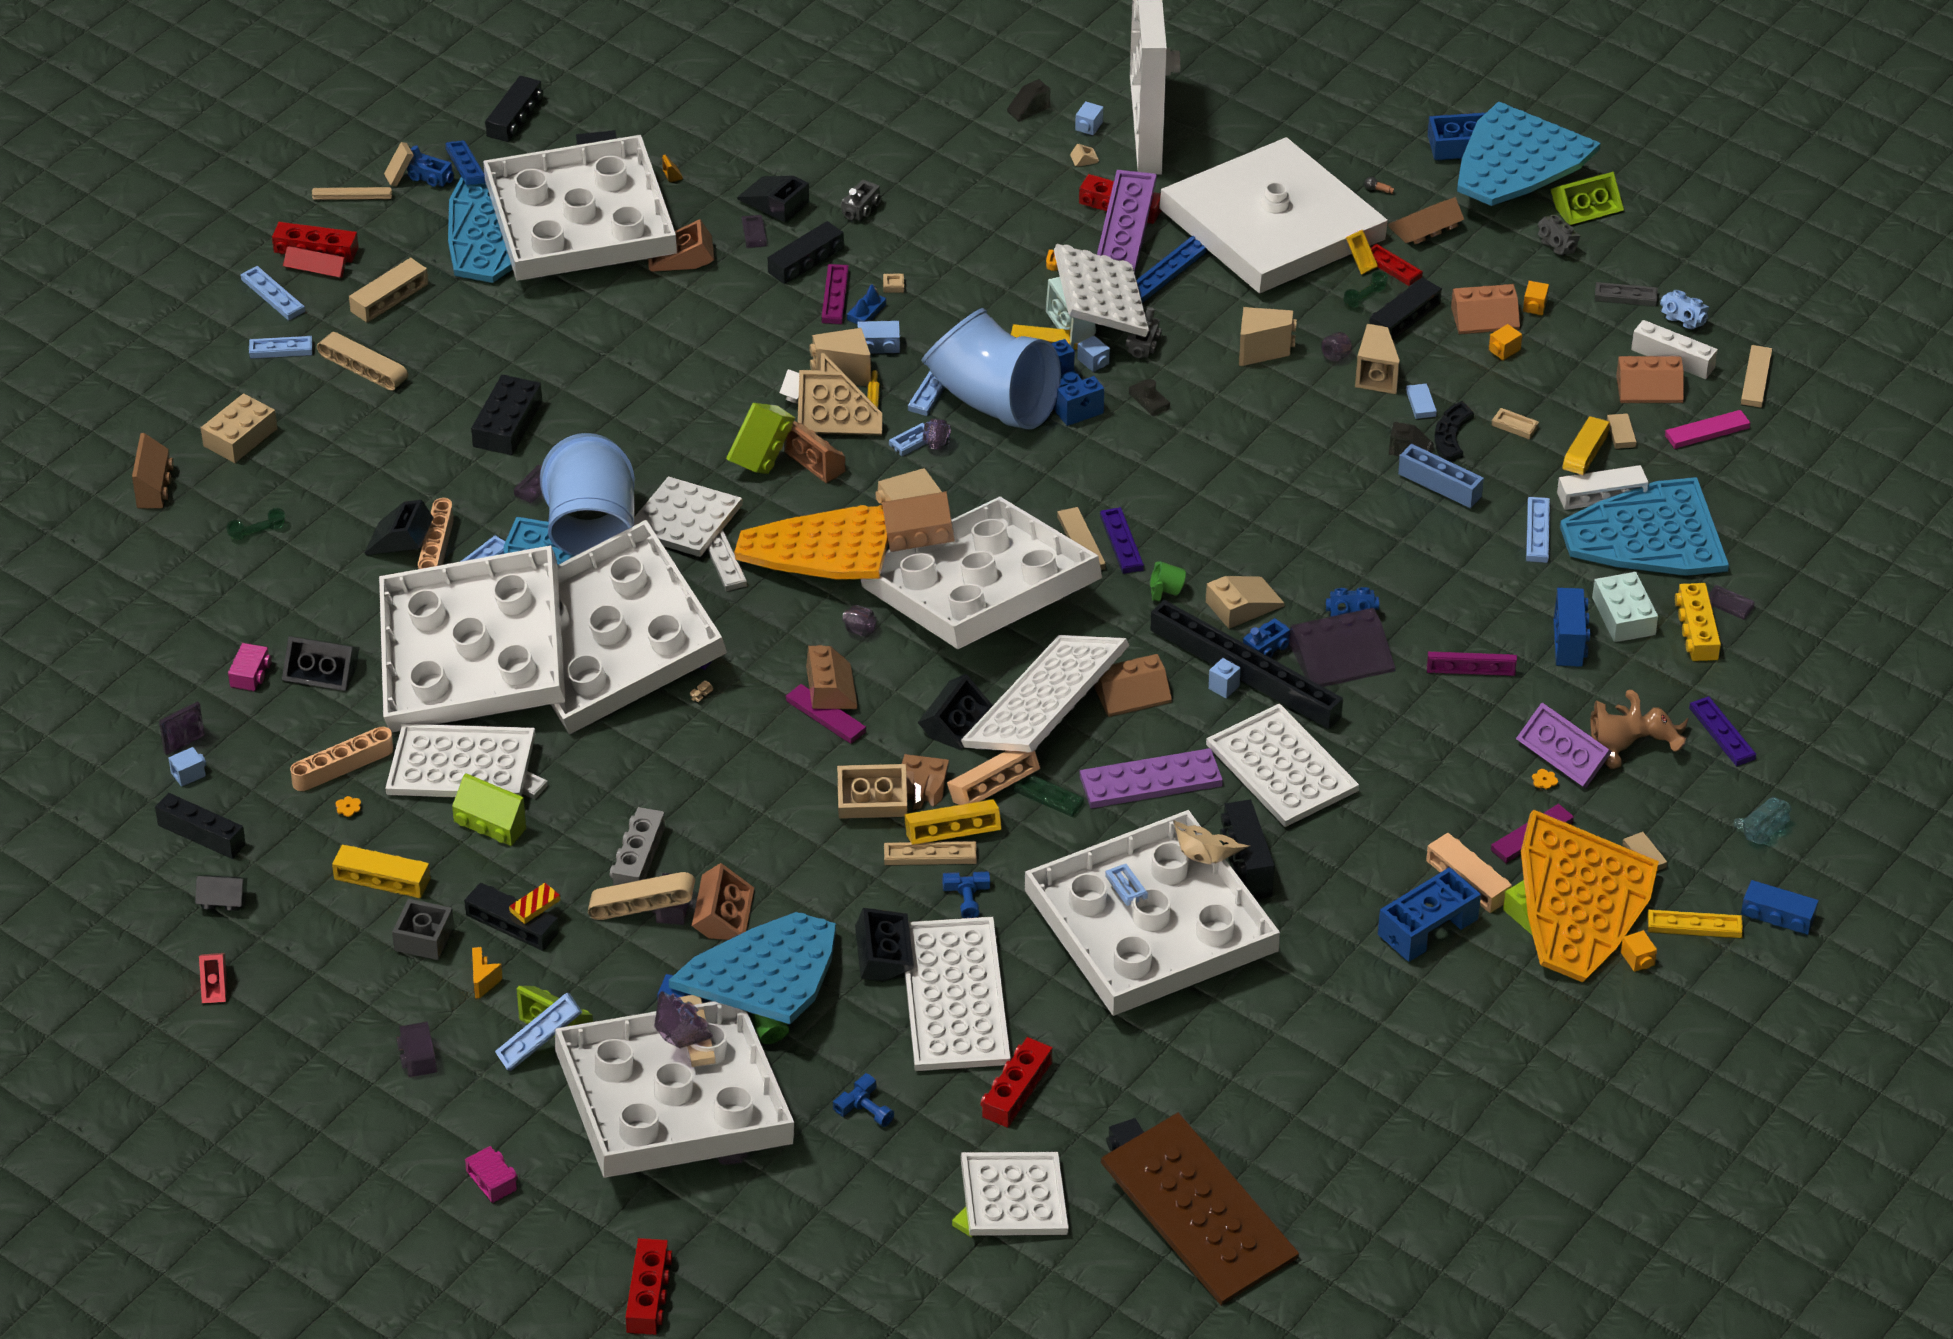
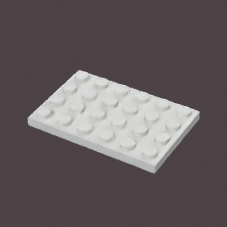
M1056 244L1054 254L1069 316L1146 337L1149 329L1132 264L1124 260L1111 259L1106 255H1096L1088 250L1074 249L1070 245Z
M1280 703L1206 738V745L1211 748L1216 756L1284 827L1359 791V784Z
M402 724L385 788L386 794L456 797L462 777L467 773L521 796L536 735L535 728Z

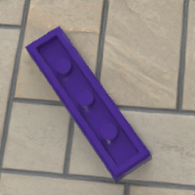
M1121 507L1101 510L1100 517L1122 574L1143 571L1144 564Z
M1709 696L1690 703L1689 709L1735 766L1756 759V753Z

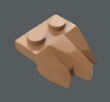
M904 754L902 764H906L907 799L912 800L913 810L920 809L924 801H928L930 805L935 806L943 798L949 760Z

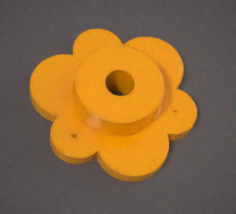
M1539 769L1537 773L1532 775L1533 785L1537 788L1550 789L1551 786L1558 784V779L1555 777L1554 772Z
M346 796L344 799L337 800L335 803L337 813L343 814L346 817L353 816L354 813L360 811V799H352L350 796Z

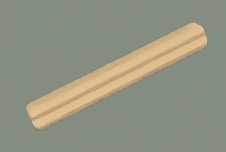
M390 187L313 188L312 197L314 200L391 199L392 189Z

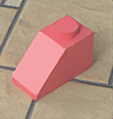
M225 953L200 955L202 1003L226 1002L227 975Z

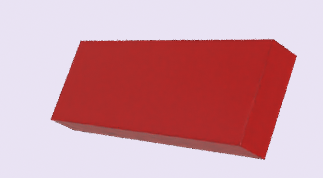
M1378 244L1371 247L1378 268L1404 284L1410 286L1422 277L1423 271Z
M287 246L283 266L342 278L346 258Z

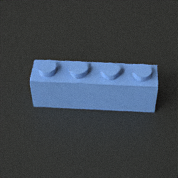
M1410 444L1400 455L1399 475L1469 508L1482 497L1483 477L1413 444Z

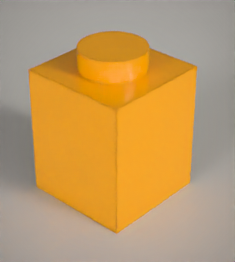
M1534 281L1528 282L1524 296L1523 312L1543 315L1548 299L1549 284Z
M1506 324L1490 334L1489 351L1500 359L1505 360L1521 350L1522 333Z
M1643 930L1623 937L1621 954L1632 970L1636 972L1655 965L1657 949Z

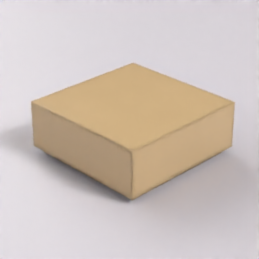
M883 274V293H904V274Z

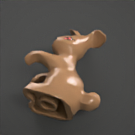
M1627 690L1625 697L1631 701L1630 710L1626 706L1619 704L1615 706L1624 716L1608 714L1606 704L1595 701L1594 711L1591 712L1590 717L1591 737L1612 751L1604 762L1611 769L1621 767L1622 760L1618 753L1627 749L1640 737L1650 735L1656 739L1666 740L1669 742L1671 750L1675 752L1685 745L1686 738L1681 734L1684 732L1689 719L1686 718L1680 725H1674L1669 716L1660 707H1653L1647 714L1641 716L1640 699L1633 690Z

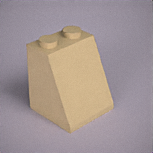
M1243 307L1239 366L1290 356L1291 347H1295L1296 335H1292V332H1296L1297 319H1293L1292 310Z
M1367 324L1357 356L1355 387L1392 394L1397 393L1400 360L1388 327Z
M862 328L812 335L813 344L809 345L811 357L813 356V359L810 360L811 370L820 371L821 353H824L855 385L868 386V383L871 382V360Z
M925 468L878 481L876 499L882 504L885 501L942 491Z

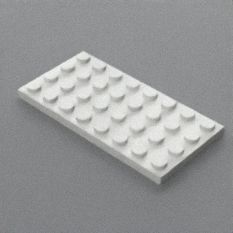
M1058 635L963 737L961 742L964 748L1033 752L1036 750L1038 745L1050 734L1054 727L1086 695L1087 691L1098 682L1099 678L1110 669L1111 665L1122 656L1123 652L1129 647L1127 639Z
M993 917L909 922L914 967L912 970L905 972L915 1071L1005 1065L1008 1060L1010 1061Z

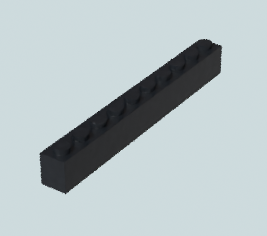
M1163 600L1151 611L1150 631L1213 666L1222 658L1230 661L1241 668L1240 680L1327 729L1331 728L1342 717L1343 698L1166 600Z

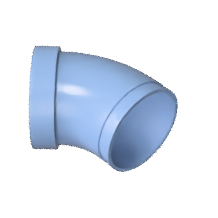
M984 308L978 309L954 326L929 349L921 360L940 383L957 398L982 413L1000 419L1008 426L1023 429H1034L1040 426L1050 415L1057 400V388H1060V361L1053 345L1043 339L1026 336L1016 338L1010 335L987 314Z
M592 433L569 436L561 440L549 451L542 464L540 487L542 495L549 506L548 536L558 549L567 554L576 556L634 526V471L626 454L612 440ZM583 510L609 513L601 518L592 520L577 519L568 515L569 513Z

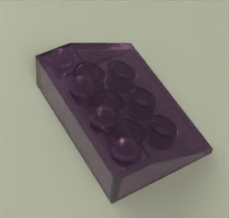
M1374 608L1291 625L1289 644L1305 677L1322 687L1395 671L1383 626Z

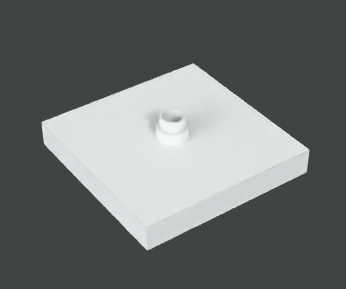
M1132 0L1130 84L1138 172L1162 174L1165 76H1170L1171 72H1180V51H1171L1170 48L1166 47L1162 0Z
M641 135L483 161L486 185L516 281L677 254L676 234Z
M1287 137L1162 188L1159 209L1191 236H1194L1196 240H1199L1206 249L1259 294L1352 254L1346 237L1363 229L1369 246L1385 240L1388 220Z
M998 497L952 519L954 542L894 552L887 550L880 578L861 579V584L864 589L953 647L960 649L1101 579L1102 574L1098 555L1002 497Z
M647 520L558 565L565 702L554 703L551 706L569 735L727 653L722 636Z
M551 545L379 576L383 717L391 732L401 731L402 724L436 725L565 702L558 565Z
M1189 810L1025 871V892L1113 1016L1279 951V930L1226 859L1218 863L1205 864L1191 860L1181 851L1174 820L1187 826H1200ZM1194 831L1195 835H1202V833ZM1127 864L1148 892V899L1143 900L1141 897L1139 902L1136 903V898H1133L1131 905L1126 906L1105 877V871ZM1121 871V874L1124 876V878L1127 879V881L1129 882V885L1132 887V889H1133L1134 892L1136 893L1137 890H1136V889L1134 888V886L1131 884V882H1130L1129 879L1126 877V875L1123 873V871Z
M708 1002L555 1029V1051L604 1178L793 1144V1118L747 1011L718 1002ZM704 1009L707 1023H701L692 1027L688 1033V1042L692 1048L698 1051H714L716 1063L692 1067L680 1015ZM708 1027L712 1046L704 1047L694 1043L691 1039L692 1034L700 1028Z

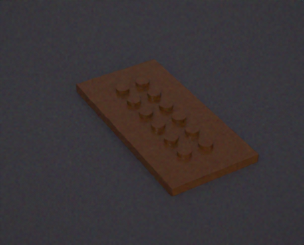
M1179 1112L1101 1158L1100 1163L1221 1306L1298 1259L1299 1252Z

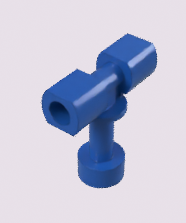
M989 871L973 872L972 876L960 877L959 872L943 873V891H958L964 897V903L960 906L962 918H977L979 916V905L973 901V894L976 890L990 889Z
M867 1073L854 1083V1089L849 1094L843 1092L833 1101V1110L840 1116L844 1117L854 1107L857 1109L864 1107L875 1115L874 1121L882 1127L889 1125L895 1114L889 1107L882 1106L880 1108L869 1100L870 1093L877 1086L876 1080Z

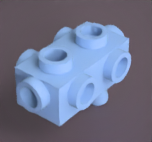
M1674 290L1662 297L1660 305L1663 308L1661 312L1666 314L1668 320H1680L1683 322V326L1688 329H1695L1696 327L1704 326L1706 323L1709 306L1703 304L1702 300L1685 296L1686 293L1680 290Z

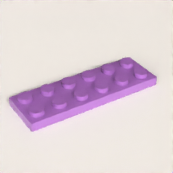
M1117 170L1097 255H1106L1114 260L1129 262L1132 264L1135 275L1157 175Z
M1211 748L1080 770V779L1090 808L1222 786V777Z

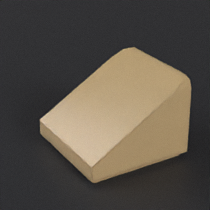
M1077 144L1070 154L1075 166L1099 162L1094 149L1081 144Z

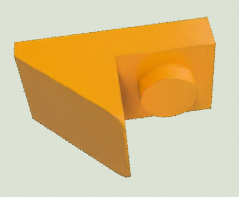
M482 947L472 948L475 999L481 998L503 978L501 964H488L487 956H482Z

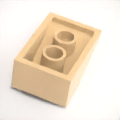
M1224 576L1207 583L1206 603L1228 629L1285 605L1262 577Z

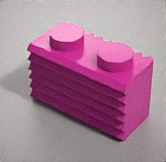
M242 643L228 671L229 683L232 688H243L244 690L247 689L254 692L258 684L263 683L264 671L266 668H270L272 656L269 655L268 647Z
M491 1146L465 1159L466 1172L492 1203L517 1190L516 1180L518 1176L513 1167L508 1168L502 1154L499 1151L495 1152Z

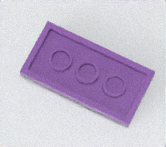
M1544 703L1540 704L1516 738L1584 788H1587L1612 753L1611 750Z

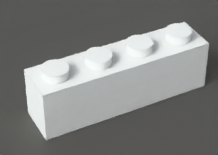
M1642 320L1634 330L1631 350L1645 356H1681L1683 371L1703 379H1707L1714 370L1718 350L1645 320Z
M1641 465L1585 473L1584 475L1559 477L1557 494L1564 510L1589 507L1599 501L1641 486L1644 489L1643 492H1647L1649 482Z

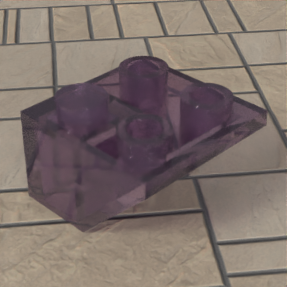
M198 701L168 714L159 721L163 750L166 755L205 735L201 707Z
M663 991L660 992L654 1027L666 1042L678 1048H683L711 1039L713 1036L708 1029L709 1023L697 1014L698 1009L691 1002L687 1001V1003H684L674 993L669 995Z

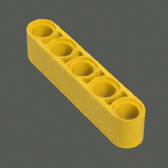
M1591 416L1588 417L1565 455L1563 470L1580 475L1585 474L1607 438L1610 421Z

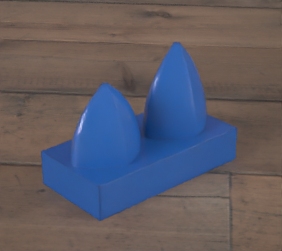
M871 284L866 295L859 299L857 304L847 313V320L857 325L858 322L871 321L886 305V298L880 296L877 288Z

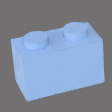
M899 321L858 322V328H862L870 353H900Z

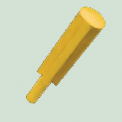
M874 370L872 371L871 382L868 383L867 398L878 408V372Z

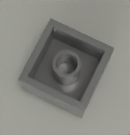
M408 899L392 931L394 951L439 960L454 928L452 908Z

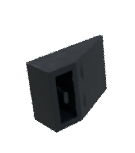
M793 175L762 176L741 193L737 200L786 222L809 202V183Z
M422 499L403 502L379 521L364 552L365 555L420 549L434 518Z

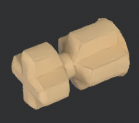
M703 681L697 686L698 690L693 689L690 692L691 699L694 702L701 701L703 699L702 695L707 696L713 691L712 685L708 681Z

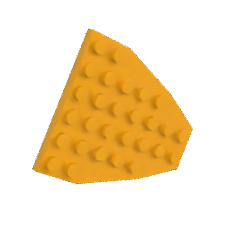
M859 505L857 507L793 517L741 530L734 551L735 560L774 570L831 579H879L889 543L883 506L867 507L866 505Z
M1533 809L1529 815L1521 848L1528 919L1541 966L1584 982L1618 947L1623 937H1625L1650 901L1659 861Z

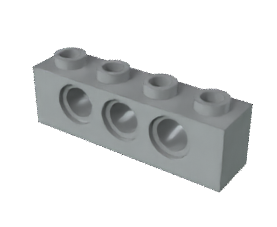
M638 807L635 816H631L629 831L625 832L623 836L622 849H618L616 864L612 865L610 869V878L613 879V886L646 879L665 829V815L663 811Z

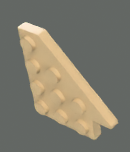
M821 353L820 371L799 370L798 423L813 430L816 434L882 436V412L824 353Z

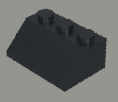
M289 636L282 680L347 691L356 671L360 647Z
M964 674L947 683L918 721V724L931 739L961 750L964 747L961 742L963 737L993 705L970 677Z
M863 908L855 925L861 979L886 981L912 970L914 963L908 914Z

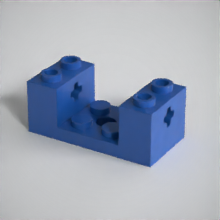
M1065 339L1051 343L1058 354L1061 368L1060 388H1057V400L1053 407L1054 411L1066 426L1103 414L1104 387L1095 376L1084 380L1080 378L1074 370L1075 351Z
M1449 867L1380 909L1378 935L1410 962L1426 952L1428 932L1448 920L1462 930L1478 920L1481 894ZM1425 904H1432L1434 907H1428Z

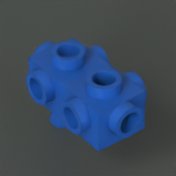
M418 146L411 148L414 156L406 170L412 180L418 181L420 179L427 181L431 186H444L446 182L451 183L454 177L451 162L422 154Z
M1367 587L1357 588V591L1337 588L1335 591H1330V598H1326V611H1330L1331 617H1335L1337 621H1346L1348 616H1357L1358 620H1369L1370 616H1375V610H1379V597H1375L1374 590H1370ZM1344 603L1346 607L1338 608V605Z
M1274 618L1270 622L1264 623L1260 628H1252L1250 633L1243 638V643L1271 658L1276 650L1280 649L1282 651L1288 647L1290 643V629Z

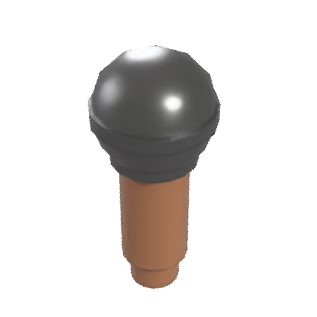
M1368 177L1364 181V186L1367 190H1379L1388 194H1393L1394 188L1378 182L1374 177Z

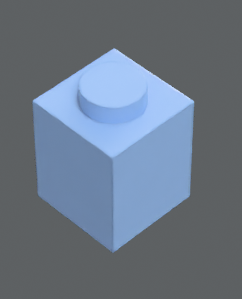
M1085 101L1076 114L1075 130L1094 135L1103 123V106Z
M1093 335L1078 343L1077 359L1092 372H1095L1109 364L1110 348Z
M1222 658L1209 670L1208 689L1224 698L1229 697L1240 686L1241 668Z
M193 747L169 757L171 774L181 787L206 776L204 769L206 766L205 758L201 753L198 754Z

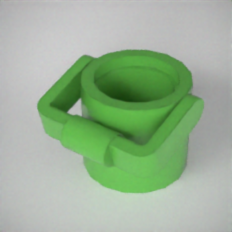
M1161 561L1156 562L1150 579L1152 600L1160 601L1162 592L1177 596L1185 581V569Z
M754 1013L750 1014V1020L761 1042L764 1044L775 1043L784 1038L789 1032L788 1023Z

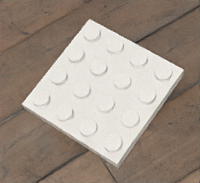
M668 476L634 517V526L647 520L663 546L701 557L712 541L740 509L743 501L741 497Z
M1058 1152L961 1153L969 1235H1067L1068 1222Z

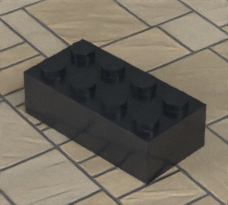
M502 374L471 427L473 447L513 455L542 403L541 383Z
M1252 800L1224 803V813H1221L1223 829H1220V835L1228 836L1238 844L1249 845V847L1227 858L1232 861V869L1255 900L1272 897L1274 863Z

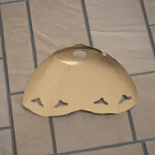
M1174 820L1181 851L1191 860L1205 864L1218 863L1249 847V845L1238 844L1228 836L1212 835L1208 830L1200 826H1187ZM1194 831L1202 833V835H1195ZM1220 840L1223 841L1224 843H1228V844H1225V845L1223 846L1222 843L1220 842Z

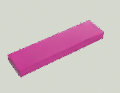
M1741 410L1668 429L1665 431V437L1673 448L1676 449L1749 429L1750 421Z

